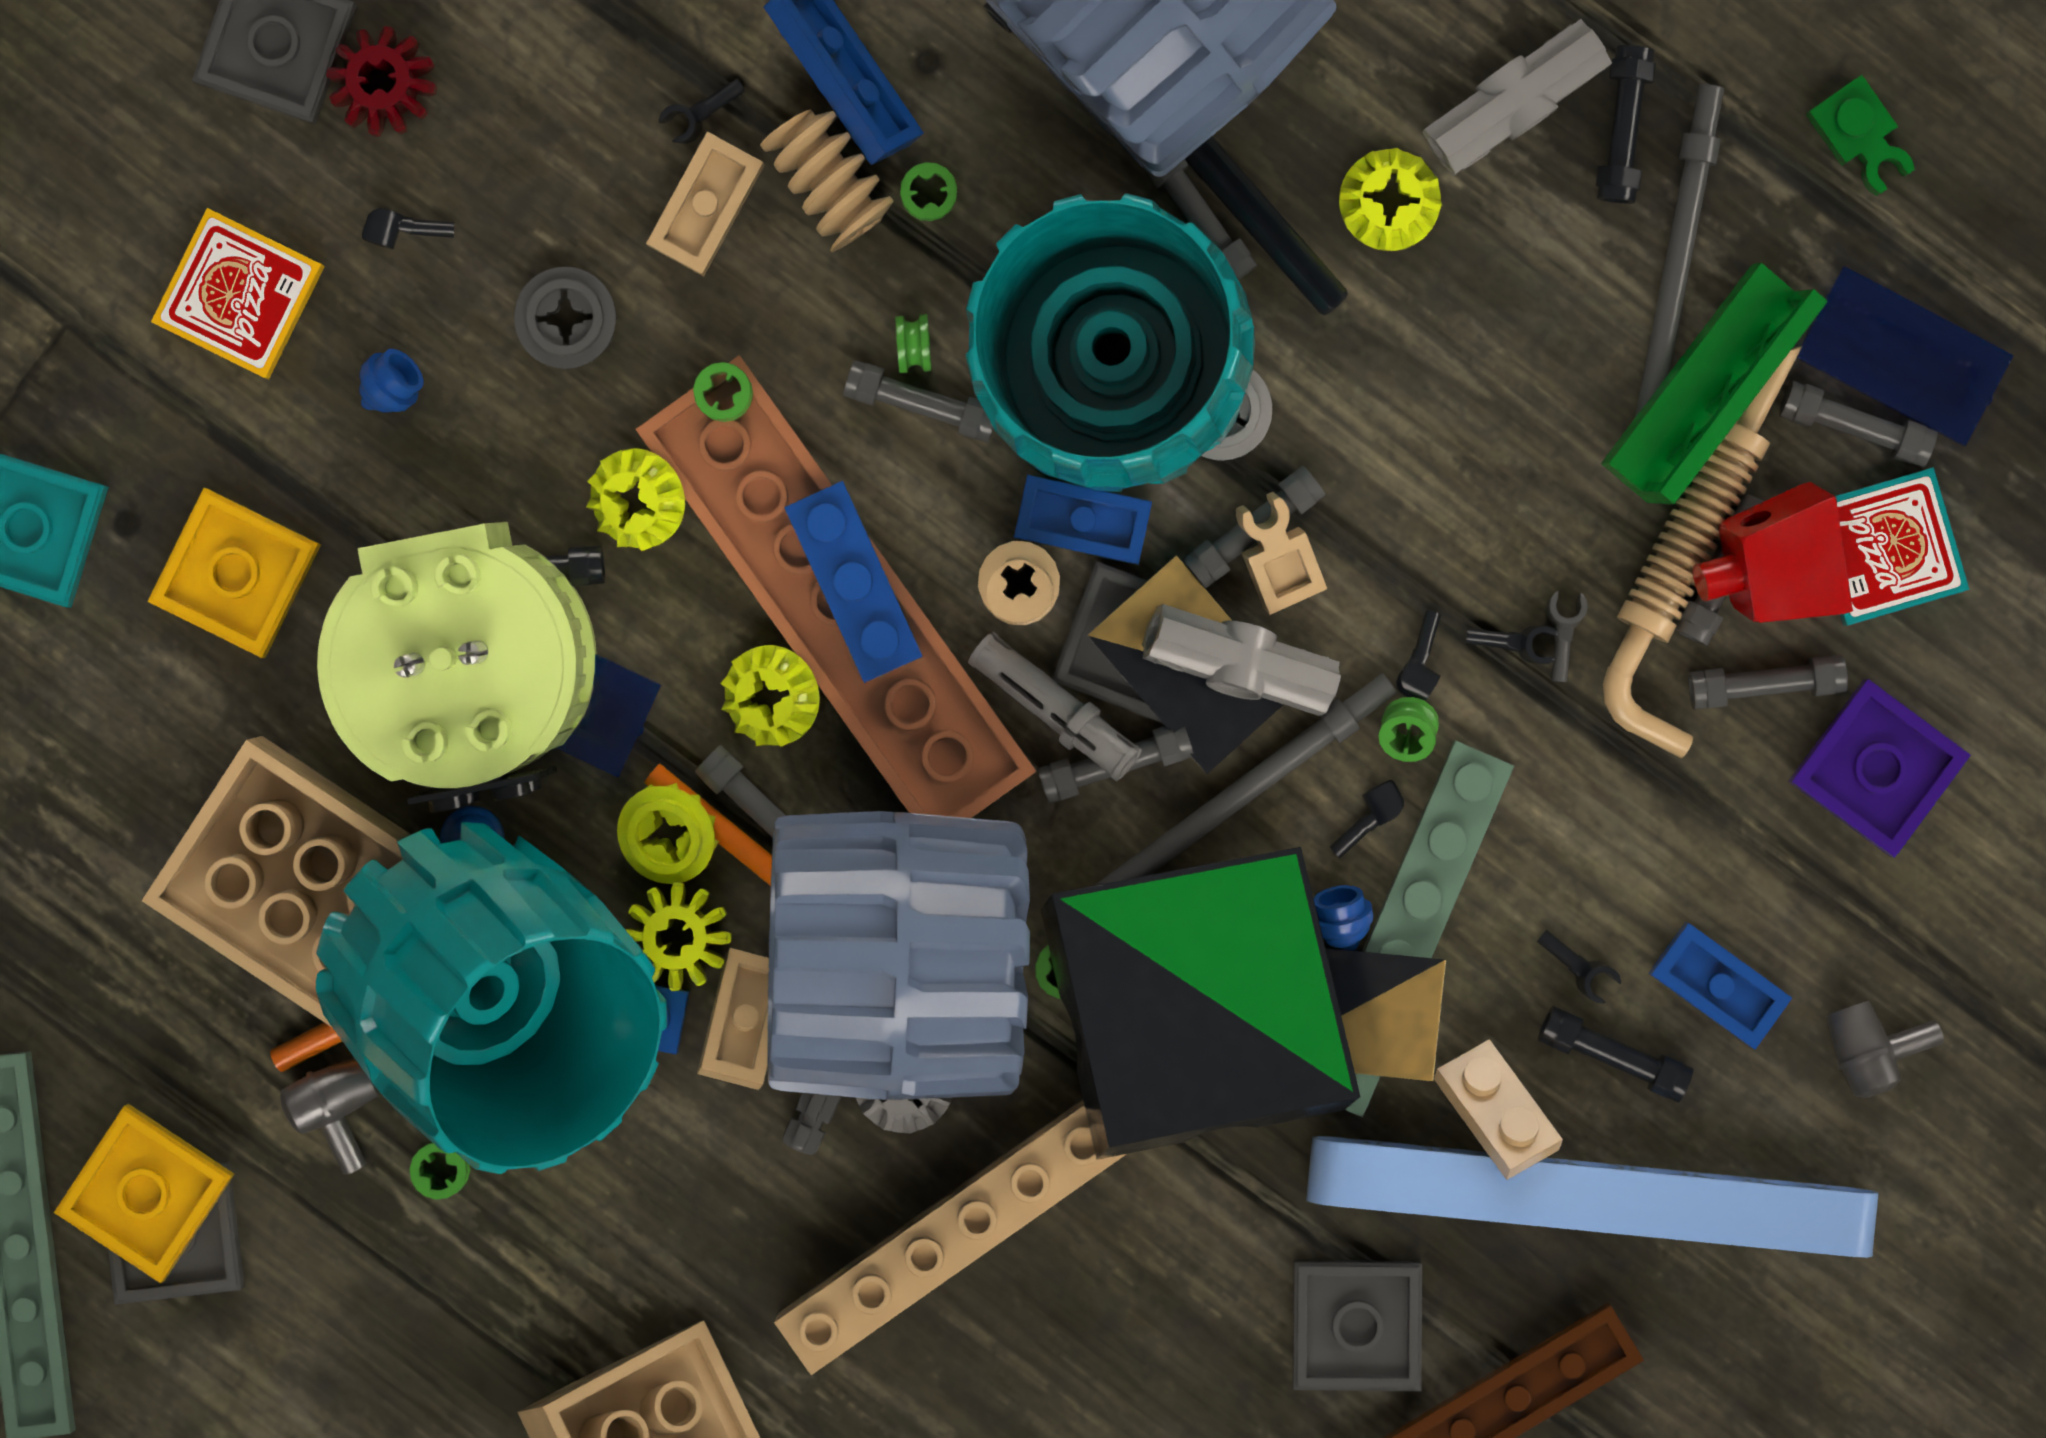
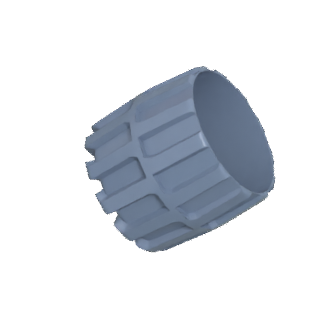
M986 0L1020 41L1046 64L1047 70L1068 93L1072 92L1090 116L1110 136H1113L1139 165L1144 167L1150 174L1158 177L1169 173L1255 100L1325 25L1337 8L1334 0Z
M885 811L789 815L776 819L774 822L772 847L767 1072L768 1084L772 1089L888 1100L1009 1095L1014 1092L1019 1085V1075L1022 1073L1024 1059L1023 1028H1027L1028 994L1023 975V966L1030 965V930L1026 924L1030 902L1029 870L1027 868L1026 838L1019 824L1010 821Z

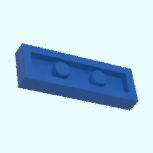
M770 0L763 6L782 37L796 54L870 165L909 147L924 134L834 0Z
M844 482L836 483L784 507L863 682L867 683L922 658L923 655Z

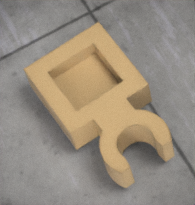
M1274 492L1267 494V500L1271 506V515L1264 523H1254L1250 510L1244 505L1236 508V518L1239 526L1250 537L1255 539L1258 544L1241 553L1262 607L1269 615L1327 590L1306 532L1300 527L1288 532L1285 531L1290 519L1289 509L1284 500Z

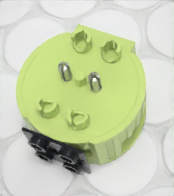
M508 522L479 524L357 548L362 574L350 576L335 596L323 623L317 660L318 681L325 709L332 725L349 750L372 771L391 782L404 779L414 784L434 787L435 789L407 798L409 805L428 801L430 813L468 806V803L480 801L479 791L491 789L493 801L531 794V791L542 789L540 778L557 772L556 765L513 774L509 773L529 765L549 750L564 745L585 715L596 678L597 651L593 626L586 607L575 587L544 555L525 544L512 546Z

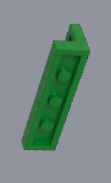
M1763 263L1752 264L1600 464L1645 502L1675 504L1828 301L1815 289L1794 291Z

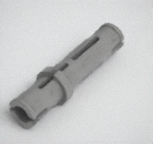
M994 631L991 634L989 633L971 654L968 661L970 666L979 670L1018 703L1050 726L1060 735L1058 741L1068 750L1076 747L1111 775V778L1116 782L1137 761L1142 749L1138 745H1134L1100 718L1099 714L1101 711L1091 702L1085 705L1042 670L999 638V635Z

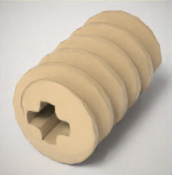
M809 109L794 116L771 132L762 141L760 146L765 152L783 148L773 165L779 173L797 170L788 184V188L793 194L812 191L804 201L802 209L807 215L826 212L817 225L816 230L822 237L841 233L830 249L833 253L853 242L879 223L894 201L891 196L871 200L869 194L880 180L877 175L857 179L855 173L865 160L862 153L845 158L841 155L840 152L851 139L849 133L845 132L830 137L827 134V129L837 117L835 112L830 111L815 115Z
M1011 541L999 545L986 556L979 570L978 589L984 605L995 618L1010 625H1028L1040 621L1052 610L1059 596L1060 575L1055 561L1045 549L1031 542ZM1025 568L1031 570L1033 575L1030 581L1032 587L1036 590L1030 598L1022 593L1018 594L1013 600L1005 595L1008 590V583L1003 578L1004 574L1008 570L1016 574H1020Z

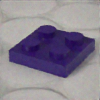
M1863 679L1788 782L1886 855L1895 858L1971 755L1871 680Z

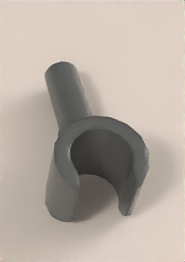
M1556 591L1547 603L1545 610L1549 624L1559 633V636H1554V658L1556 660L1553 661L1551 681L1567 682L1574 628L1578 626L1586 615L1588 604L1584 594L1580 593L1576 602V616L1565 618L1557 611L1558 591Z

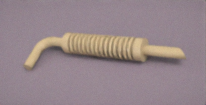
M1802 346L1791 349L1698 472L1697 476L1690 483L1691 487H1687L1682 493L1685 499L1679 498L1676 501L1675 505L1680 509L1671 510L1669 516L1674 520L1673 522L1667 520L1663 527L1668 532H1660L1658 536L1662 544L1655 543L1652 547V550L1657 554L1655 556L1648 555L1646 561L1651 565L1650 567L1643 566L1640 571L1645 576L1644 579L1637 577L1634 582L1639 589L1630 590L1628 595L1633 600H1625L1617 616L1619 620L1630 627L1610 666L1607 668L1603 681L1604 703L1613 720L1627 732H1631L1679 758H1683L1690 749L1693 736L1644 711L1636 704L1631 696L1632 677L1652 638L1665 643L1669 642L1677 626L1672 620L1681 619L1683 614L1678 609L1679 607L1686 609L1688 602L1684 597H1692L1694 593L1690 588V585L1695 586L1693 579L1694 565L1711 560L1712 557L1707 552H1715L1718 546L1713 540L1720 541V524L1725 520V517L1734 515L1735 511L1730 508L1731 505L1739 506L1741 500L1737 497V494L1744 495L1747 488L1742 484H1750L1753 478L1748 472L1755 473L1759 467L1754 460L1762 461L1770 445V442L1760 436L1758 432Z

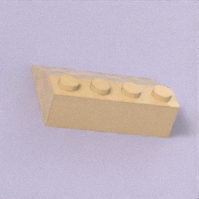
M260 736L248 739L244 742L142 899V902L331 1026L323 1015L316 993L317 974L322 969L327 968L316 954L323 925L332 912L336 911L350 915L355 904L343 891L345 886L371 860L378 861L388 870L400 862L402 856L397 841L411 834L265 737Z
M704 1320L574 1381L517 1412L529 1438H760Z

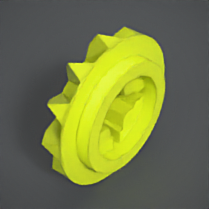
M1399 148L1371 151L1359 159L1345 175L1339 194L1340 212L1348 230L1363 244L1383 251L1406 249L1421 241L1435 225L1442 205L1438 178L1425 164L1422 157L1402 151ZM1391 173H1395V182L1398 183L1399 194L1408 196L1411 200H1418V204L1409 203L1408 206H1399L1395 215L1391 218L1390 226H1385L1386 215H1383V204L1373 202L1372 198H1364L1363 194L1372 195L1373 192L1384 191L1387 182L1391 179Z
M638 448L620 450L601 460V464L595 474L587 481L591 485V498L586 508L594 511L599 522L597 531L609 534L617 541V547L640 548L641 551L658 546L673 536L683 519L685 495L681 481L670 464L659 455ZM639 481L637 486L640 489L638 499L647 504L646 507L651 510L641 509L635 512L631 519H628L630 515L627 512L629 502L622 498L618 492H627L634 488Z
M763 645L752 648L731 661L733 665L728 675L720 683L725 687V702L721 710L730 714L736 724L735 733L745 734L756 742V746L779 745L782 747L798 740L811 728L819 710V688L812 670L800 656L784 647ZM762 681H765L768 690L789 691V695L781 698V701L773 705L774 714L771 713L768 705L752 704L750 698L755 697L756 693L763 690Z
M677 783L668 786H653L651 784L632 796L624 805L617 824L619 846L628 863L642 876L664 884L686 882L696 877L709 865L713 852L719 842L715 839L713 827L716 816L707 813L701 805L700 795H690L678 789ZM662 817H665L666 822L670 826L680 825V827H687V830L676 840L677 847L673 846L669 838L659 840L656 837L648 839L663 824Z

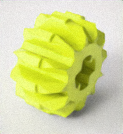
M674 882L671 888V905H668L661 890L658 887H653L647 891V896L655 913L638 904L632 905L628 911L634 919L645 924L644 929L629 928L625 930L635 942H643V952L654 962L655 973L652 977L654 983L660 978L664 968L669 969L668 985L671 991H679L682 988L684 968L687 969L691 980L697 986L707 982L706 973L699 963V959L717 969H720L725 963L724 957L710 949L709 945L729 944L732 941V934L730 932H711L710 924L722 920L727 915L724 907L715 908L707 915L700 911L710 895L706 889H699L689 905L685 904L686 888L684 882ZM674 919L683 920L686 923L682 928L684 931L688 928H691L693 931V942L683 945L680 954L668 950L672 943L669 942L664 945L661 939V931L672 927Z

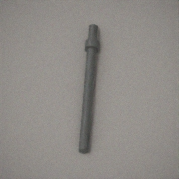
M1699 84L1690 133H1683L1678 159L1684 161L1635 417L1670 373L1709 167L1717 165L1721 139L1715 137L1724 94V88L1720 86Z
M1381 673L1344 702H1341L1338 698L1329 705L1327 713L1319 715L1320 719L1095 885L1152 875L1335 739L1342 743L1358 731L1360 727L1357 723L1397 694L1396 689L1387 677Z

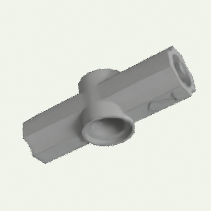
M1580 19L1573 25L1567 26L1552 39L1546 41L1543 46L1526 58L1520 55L1501 67L1475 88L1477 90L1475 94L1426 127L1422 133L1440 163L1455 176L1486 156L1494 147L1510 137L1513 141L1559 108L1558 102L1604 71L1612 62L1608 57L1605 46L1596 33Z
M1165 604L1156 607L1154 615L1147 625L1142 643L1143 659L1167 666L1176 671L1207 679L1206 685L1217 692L1250 700H1258L1262 697L1318 716L1327 713L1329 705L1336 696L1341 678L1339 661L1276 641V634L1268 629L1240 621L1228 620L1220 623Z

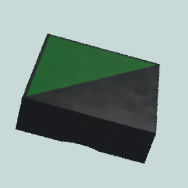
M1301 847L1053 893L1042 907L1041 914L1060 998L1066 1007L1075 1032L1077 1075L1097 1160L1184 1143L1198 1135L1221 1128H1258L1343 1111L1361 1097Z

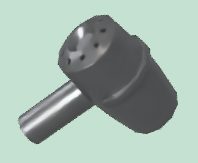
M1870 1001L1827 1015L1833 1045L1839 1061L1838 1069H1842L1853 1095L1856 1097L1868 1098L1893 1089L1901 1081L1896 1060L1942 1045L1944 1042L1942 1030L1934 1020L1887 1036Z
M355 1058L316 1072H307V1076L282 1089L280 1095L283 1111L290 1125L297 1132L304 1134L321 1127L344 1175L353 1173L366 1164L344 1116L378 1096L372 1081Z

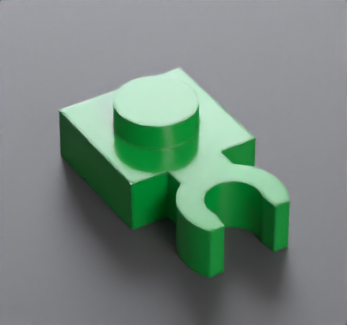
M1863 75L1854 79L1805 114L1841 166L1856 156L1863 164L1861 170L1863 184L1873 195L1878 196L1887 190L1885 183L1878 175V167L1881 162L1893 163L1903 177L1915 170L1913 161L1908 153L1901 148L1889 146L1883 138L1896 129L1898 125Z

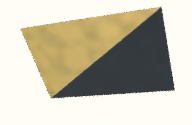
M1176 555L1087 636L1169 731L1173 729L1175 733L1183 727L1186 728L1193 753L1189 754L1203 771L1208 774L1284 704L1262 697L1258 700H1250L1229 696L1209 688L1206 685L1207 679L1176 671L1167 666L1143 659L1142 643L1145 631L1157 606L1165 604L1220 623L1228 620L1232 621Z
M1325 948L1355 1073L1433 1081L1446 959Z

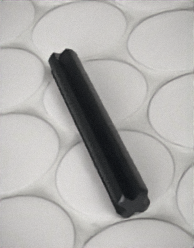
M1212 136L1185 158L1186 162L1320 314L1327 315L1346 299L1348 295L1347 289Z

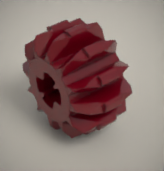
M384 26L379 35L378 45H375L371 35L365 29H361L356 32L361 50L354 53L344 44H340L336 48V53L348 63L347 68L332 67L327 69L326 76L329 80L345 85L335 90L329 96L330 102L335 107L350 105L346 111L344 121L353 128L360 125L367 118L368 133L374 137H380L383 133L386 118H389L392 127L398 134L406 133L408 129L403 113L409 109L417 118L424 119L428 111L415 99L417 95L429 97L437 93V86L433 82L418 79L434 69L433 60L429 56L414 58L420 43L413 36L406 37L396 46V31L392 27ZM392 69H395L394 73L389 74V77L395 82L393 89L386 93L378 88L370 95L369 91L375 89V86L369 81L371 75L376 70L386 75Z

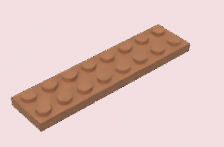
M740 355L737 356L729 364H734L744 371L752 384L753 390L751 406L744 415L728 422L712 420L696 404L694 388H692L635 430L650 451L668 462L677 473L683 486L685 500L792 650L810 667L822 692L907 811L917 814L972 818L1037 772L870 537L869 539L923 657L867 683L863 682L784 508L828 488L832 484ZM726 374L714 377L712 379L714 389L706 393V400L712 407L718 401L721 405L720 410L732 408L734 406L733 395L741 391L739 381L734 378L731 383H728Z

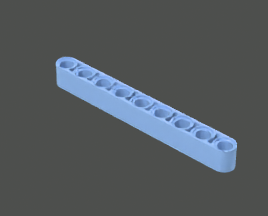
M1313 1136L1306 1201L1336 1207L1868 1258L1873 1255L1879 1192L1844 1186L1547 1157L1506 1180L1485 1151L1342 1137Z

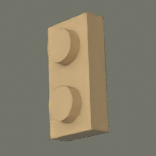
M707 132L646 243L647 246L704 277L763 170L764 162Z
M729 948L727 951L697 1074L759 1090L763 1085L767 1070L769 958L734 948Z
M1490 1039L1437 1068L1434 1078L1435 1082L1506 1180L1559 1151L1563 1139Z

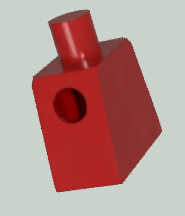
M1812 482L1800 484L1723 520L1719 526L1723 557L1698 563L1693 567L1695 587L1703 601L1706 602L1729 595L1733 608L1753 622L1764 623L1853 612L1837 500L1834 495Z

